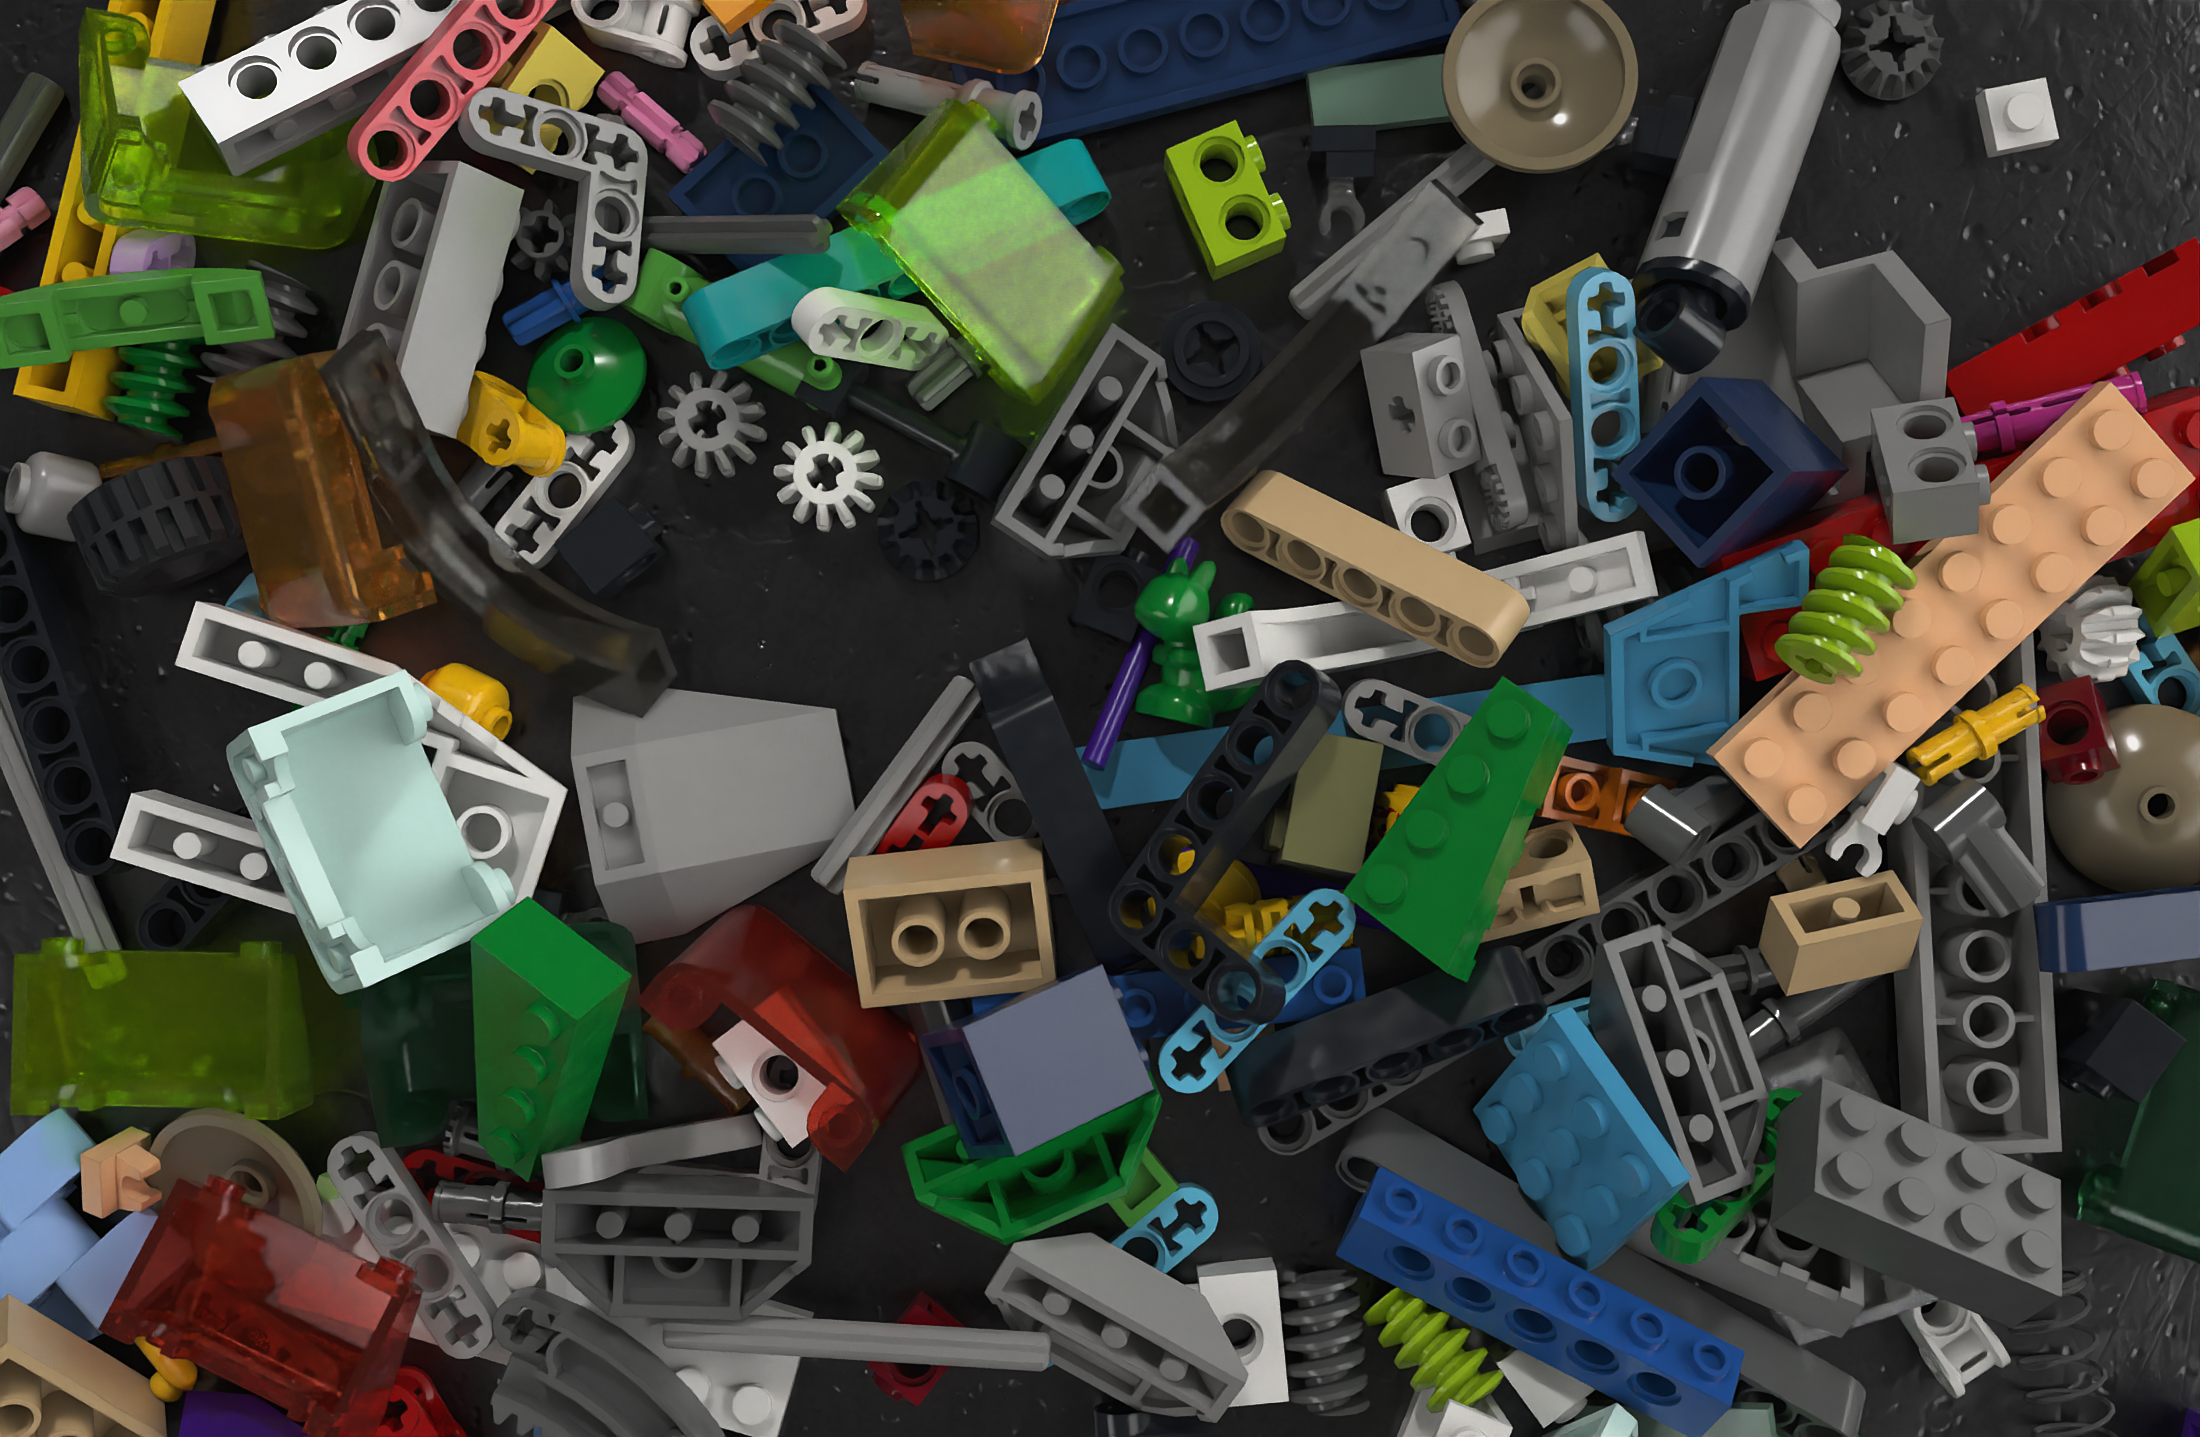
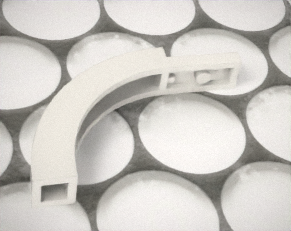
M1642 531L1630 532L1483 571L1509 584L1526 599L1530 608V617L1519 633L1543 627L1545 624L1659 596L1645 535ZM1344 601L1289 609L1247 611L1192 626L1206 691L1260 685L1277 664L1286 660H1301L1324 674L1441 651Z

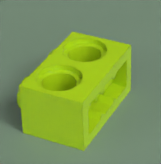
M1236 120L1165 150L1164 170L1213 281L1282 252L1287 237L1285 230L1291 228L1287 209L1277 192L1271 195L1268 194L1259 174L1266 171L1260 147L1253 135L1243 137ZM1210 159H1222L1232 166L1235 174L1226 181L1214 182L1204 176L1200 167ZM1235 216H1247L1257 223L1260 233L1250 240H1239L1228 232L1225 224Z

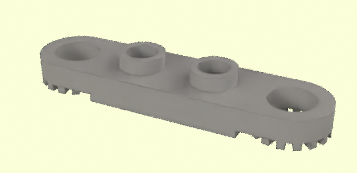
M1455 280L1428 287V290L1425 292L1427 296L1425 297V303L1428 306L1426 307V313L1434 316V318L1428 319L1429 325L1436 324L1432 328V333L1460 334L1482 456L1481 460L1471 465L1474 474H1480L1481 476L1480 484L1483 487L1480 488L1481 494L1488 496L1487 499H1483L1484 505L1490 504V507L1486 510L1487 516H1491L1490 522L1497 531H1504L1524 525L1528 519L1527 500L1512 452V448L1516 447V432L1510 415L1506 411L1500 412L1493 389L1498 384V374L1494 359L1488 350L1482 351L1468 303L1460 285Z

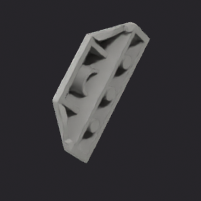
M1091 1232L1015 1242L984 1292L992 1304L998 1305L1005 1322L1012 1331L1044 1332L1049 1335L1051 1363L1137 1411L1175 1417L1197 1415L1201 1421L1217 1423L1244 1387L1249 1375L1204 1295Z

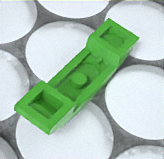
M177 268L127 272L55 283L0 296V369L68 362L73 351L205 337L206 345L275 338L276 334L261 271Z

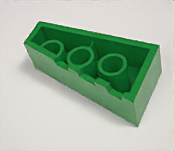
M1502 676L1349 883L1343 894L1446 973L1467 983L1476 963V960H1474L1476 951L1485 930H1490L1500 906L1497 904L1512 866L1516 867L1526 845L1523 842L1535 811L1541 809L1573 730L1557 712Z
M527 896L471 937L470 941L479 1144L486 1149L494 1162L504 1168L512 1169L525 1181L530 1182L543 1170L542 1154L570 1146L581 1137L632 975Z

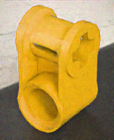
M474 371L468 392V412L463 422L459 425L456 439L469 446L486 463L492 466L508 467L514 464L519 466L524 472L538 478L549 477L554 474L561 466L566 454V438L560 426L527 401L526 396L513 385L486 372Z

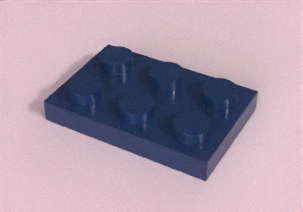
M809 84L806 90L816 104V107L813 110H809L793 104L790 110L800 124L799 128L793 130L780 124L774 127V130L784 144L782 149L778 150L762 143L758 147L768 165L767 167H763L747 157L726 138L667 193V196L685 216L816 214L820 219H827L831 222L885 172L894 161L892 155L830 90L827 91ZM783 254L722 255L738 272H742Z

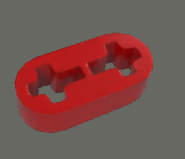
M938 774L930 777L922 784L881 840L876 855L900 852L899 847L903 848L906 846L914 834L924 840L918 850L949 847L973 811L974 797L970 787L962 779L952 774ZM943 794H946L954 800L950 808L952 813H945L937 825L934 826L925 818L934 807L935 801L933 799L938 800Z

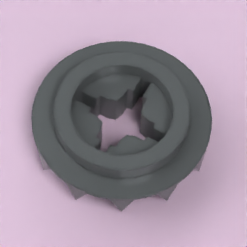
M1880 0L1865 8L1862 7L1848 22L1841 37L1840 60L1848 79L1863 93L1882 100H1899L1920 91L1927 85L1942 64L1939 62L1944 38L1938 37L1933 27L1934 15H1924L1914 8L1913 0L1905 2ZM1889 32L1893 33L1896 42H1906L1907 45H1913L1912 48L1907 49L1898 57V66L1897 62L1893 61L1891 52L1872 50L1888 37Z

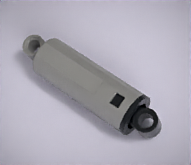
M1751 0L1750 4L1735 12L1726 27L1631 283L1635 300L1639 304L1635 311L1636 326L1632 329L1633 334L1678 374L1689 375L1709 365L1722 349L1725 343L1726 332L1739 328L1748 317L1840 57L1841 38L1835 27L1840 19L1841 7L1837 0Z

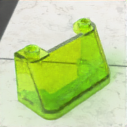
M86 7L79 28L81 189L84 208L90 217L100 223L112 226L306 249L335 247L350 237L377 181V178L366 174L356 167L351 161L347 150L348 135L363 114L237 177L233 176L197 122L178 84L195 75L204 66L149 57L151 41L149 32L143 23L134 17L122 13ZM323 65L314 70L324 69L329 65ZM263 94L257 97L256 99L265 98L270 94ZM372 136L368 142L367 153L374 166L380 167L374 137Z
M945 98L835 209L858 233L864 230L880 245L878 250L887 259L894 260L976 349L974 354L983 363L992 366L987 373L1007 395L1029 405L1036 406L1056 386L1125 291L1123 284L1119 280L1125 271L1114 256L1105 248L1097 245L1093 249L995 137L994 133L999 129V126L982 105L973 99L964 105L955 98Z
M49 937L41 939V950L14 954L10 1115L44 1116L50 1114V1106L59 1103L60 1107H79V1111H93L104 1106L224 1108V1112L240 1113L245 1111L244 1119L279 1120L314 1103L315 1076L296 956L294 954L282 953L281 941L240 942L239 952L84 949L85 938Z

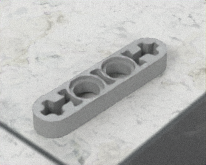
M361 1131L340 1140L331 1149L327 1159V1172L331 1182L438 1346L446 1354L457 1359H469L479 1355L496 1339L493 1331V1318L498 1310L497 1305L444 1224L434 1223L431 1204L391 1143L383 1135L373 1131ZM353 1147L358 1154L367 1150L373 1154L375 1160L367 1168L377 1185L390 1178L394 1186L380 1192L368 1201L364 1193L376 1186L365 1171L355 1175L350 1171L348 1164L355 1159V1154L351 1148ZM389 1199H399L411 1208L413 1223L410 1230L405 1234H394L383 1226L381 1210L384 1203ZM435 1254L446 1262L449 1269V1277L443 1287L429 1288L419 1281L416 1274V1265L422 1255ZM459 1286L465 1294L454 1301V1304L465 1318L471 1317L474 1314L480 1318L482 1325L475 1331L478 1341L472 1334L460 1337L456 1333L454 1327L461 1321V1317L453 1303H450L441 1311L436 1305V1302L445 1299Z

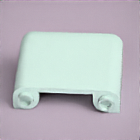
M406 669L250 727L230 742L226 748L230 770L317 964L324 978L337 994H344L370 986L469 941L471 937L512 908L511 905L516 902L513 886L506 873L499 867L492 870L485 861L474 863L420 742L427 734V721L433 719L431 702L424 688L419 683L412 684Z

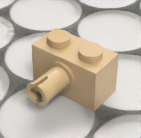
M1809 852L1801 855V859L1806 866L1805 868H1803L1799 859L1796 858L1776 870L1777 877L1785 885L1789 893L1770 897L1758 947L1786 996L1909 968L1924 918L1893 870L1872 874L1868 878L1862 876L1829 884L1819 868L1816 858Z

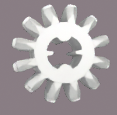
M836 422L828 423L825 429L824 441L819 440L818 435L811 426H806L802 429V436L808 444L807 447L801 450L789 441L785 442L782 446V450L795 463L794 465L781 464L774 467V475L778 479L793 482L777 493L778 499L782 504H792L799 501L794 510L793 518L801 524L808 521L817 511V528L822 532H829L833 522V513L838 512L844 526L848 529L856 525V522L849 509L856 503L863 511L871 513L875 508L873 501L862 493L863 489L877 490L883 488L884 480L881 476L865 472L875 467L880 462V457L875 450H866L858 453L863 446L865 438L857 430L850 433L841 443V428ZM831 464L836 471H839L841 466H843L844 471L836 476L837 488L827 491L819 483L815 489L814 483L822 478L820 470L822 466Z
M2093 575L2037 627L2041 631L2042 639L2037 646V650L2047 653L2046 666L2048 671L2059 672L2064 682L2087 675L2091 676L2094 683L2112 681L2117 677L2126 676L2129 664L2140 661V652L2136 645L2137 640L2146 636L2138 628V618L2143 609L2132 607L2133 593L2131 587L2119 586L2115 577Z

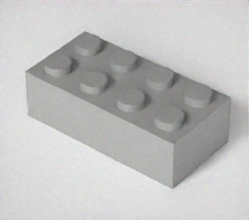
M421 161L414 171L404 179L393 182L384 181L322 404L323 407L388 429L456 439L459 425L463 422L468 412V392L476 363L481 359L485 351V331L493 302L502 290V270L510 241L516 235L520 225L521 216L519 209L525 190L461 161Z

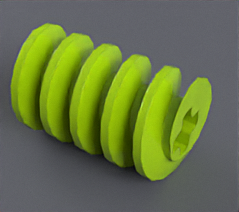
M1856 534L1843 535V546L1836 548L1829 557L1830 568H1825L1818 574L1815 582L1816 590L1810 591L1803 598L1801 607L1803 612H1798L1791 617L1788 622L1789 634H1784L1775 643L1776 653L1791 669L1807 679L1822 684L1831 685L1835 683L1837 674L1850 678L1860 677L1863 668L1850 653L1871 656L1877 649L1876 643L1864 633V630L1877 634L1887 633L1890 628V621L1877 609L1890 612L1900 611L1904 605V599L1891 587L1911 590L1917 584V576L1910 568L1903 564L1902 560L1895 553L1877 541Z
M1396 1287L1374 1304L1364 1314L1363 1320L1367 1326L1388 1322L1378 1338L1383 1348L1404 1344L1394 1360L1399 1370L1416 1365L1420 1366L1410 1382L1415 1392L1432 1387L1436 1388L1426 1404L1431 1414L1442 1412L1448 1398L1473 1408L1497 1388L1505 1374L1501 1369L1484 1374L1479 1372L1478 1368L1488 1354V1351L1485 1347L1467 1352L1462 1349L1464 1342L1472 1331L1468 1325L1448 1330L1446 1323L1452 1316L1451 1314L1439 1308H1432L1429 1303Z

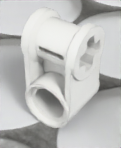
M571 0V6L577 20L593 43L601 47L639 56L658 65L671 68L685 67L688 55L683 51L691 18L699 16L702 5L699 0H612L619 3V8L611 18L606 20H595L590 17L594 6L605 0Z
M1893 1279L1889 1288V1300L1893 1310L1897 1313L1918 1345L1921 1357L1930 1371L1954 1398L1958 1399L1964 1395V1385L1992 1366L1996 1365L2004 1368L2010 1364L2011 1359L2003 1344L1979 1314L1939 1297L1936 1306L1930 1312L1921 1314V1303L1928 1293Z

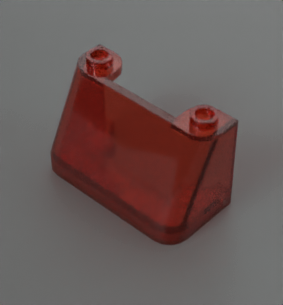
M743 904L728 910L657 974L635 1001L660 1023L675 1030H689L701 1026L723 1003L827 1087L808 1113L806 1129L810 1142L815 1148L843 1172L848 1170L920 1078L926 1067L914 1028L910 1023L889 1006L862 1009L857 980L772 911L759 904Z
M209 1173L205 1183L178 1178L98 1330L125 1344H133L136 1337H146L145 1341L161 1349L160 1354L170 1359H187L289 1410L286 1417L296 1422H306L301 1432L311 1437H375L385 1417L424 1292L422 1287L413 1282L418 1271L404 1263L382 1255L375 1264L242 1200L247 1191L245 1187L221 1176Z

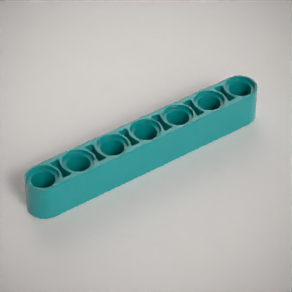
M1079 139L1064 140L829 236L831 246L822 254H783L707 285L694 292L685 300L682 305V312L710 368L714 370L730 369L801 340L792 327V314L799 301L815 289L833 287L898 300L1095 217L1109 204L1112 198L1111 193L1083 141ZM836 318L835 322L840 324V320Z

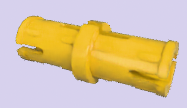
M2021 683L2009 693L1976 712L1967 709L1954 716V725L1920 745L1906 750L1907 761L1909 764L1919 761L1921 765L1914 768L1913 772L1925 785L1932 786L1942 777L1975 758L1986 760L1997 754L1999 744L2031 725L2045 720V708L2043 705H2039L2031 709L2029 705L2040 699L2030 687Z

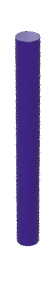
M1177 536L1161 574H1164L1171 561L1178 557L1185 559L1188 564V571H1190L1200 548L1199 543L1187 536ZM1140 623L1080 760L1085 766L1097 771L1105 770L1152 660V651L1160 641V638L1148 632Z

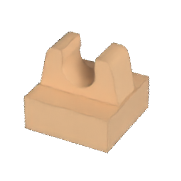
M131 1126L80 1154L83 1211L103 1219L118 1209L141 1212L161 1200L162 1192L148 1186L147 1177L161 1170L159 1159L149 1153L151 1134Z

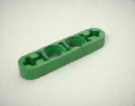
M1778 1088L1768 1092L1770 1098L1758 1150L1766 1154L1771 1162L1769 1164L1754 1163L1756 1170L1753 1183L1734 1190L1733 1192L1737 1199L1724 1201L1714 1198L1699 1205L1690 1206L1677 1192L1656 1212L1650 1228V1239L1657 1251L1664 1257L1677 1263H1699L1719 1245L1773 1187L1778 1132L1773 1128L1776 1121L1779 1122V1113L1803 1094L1802 1092L1789 1088ZM1692 1212L1700 1218L1696 1229L1689 1228L1685 1232L1678 1230L1690 1220Z

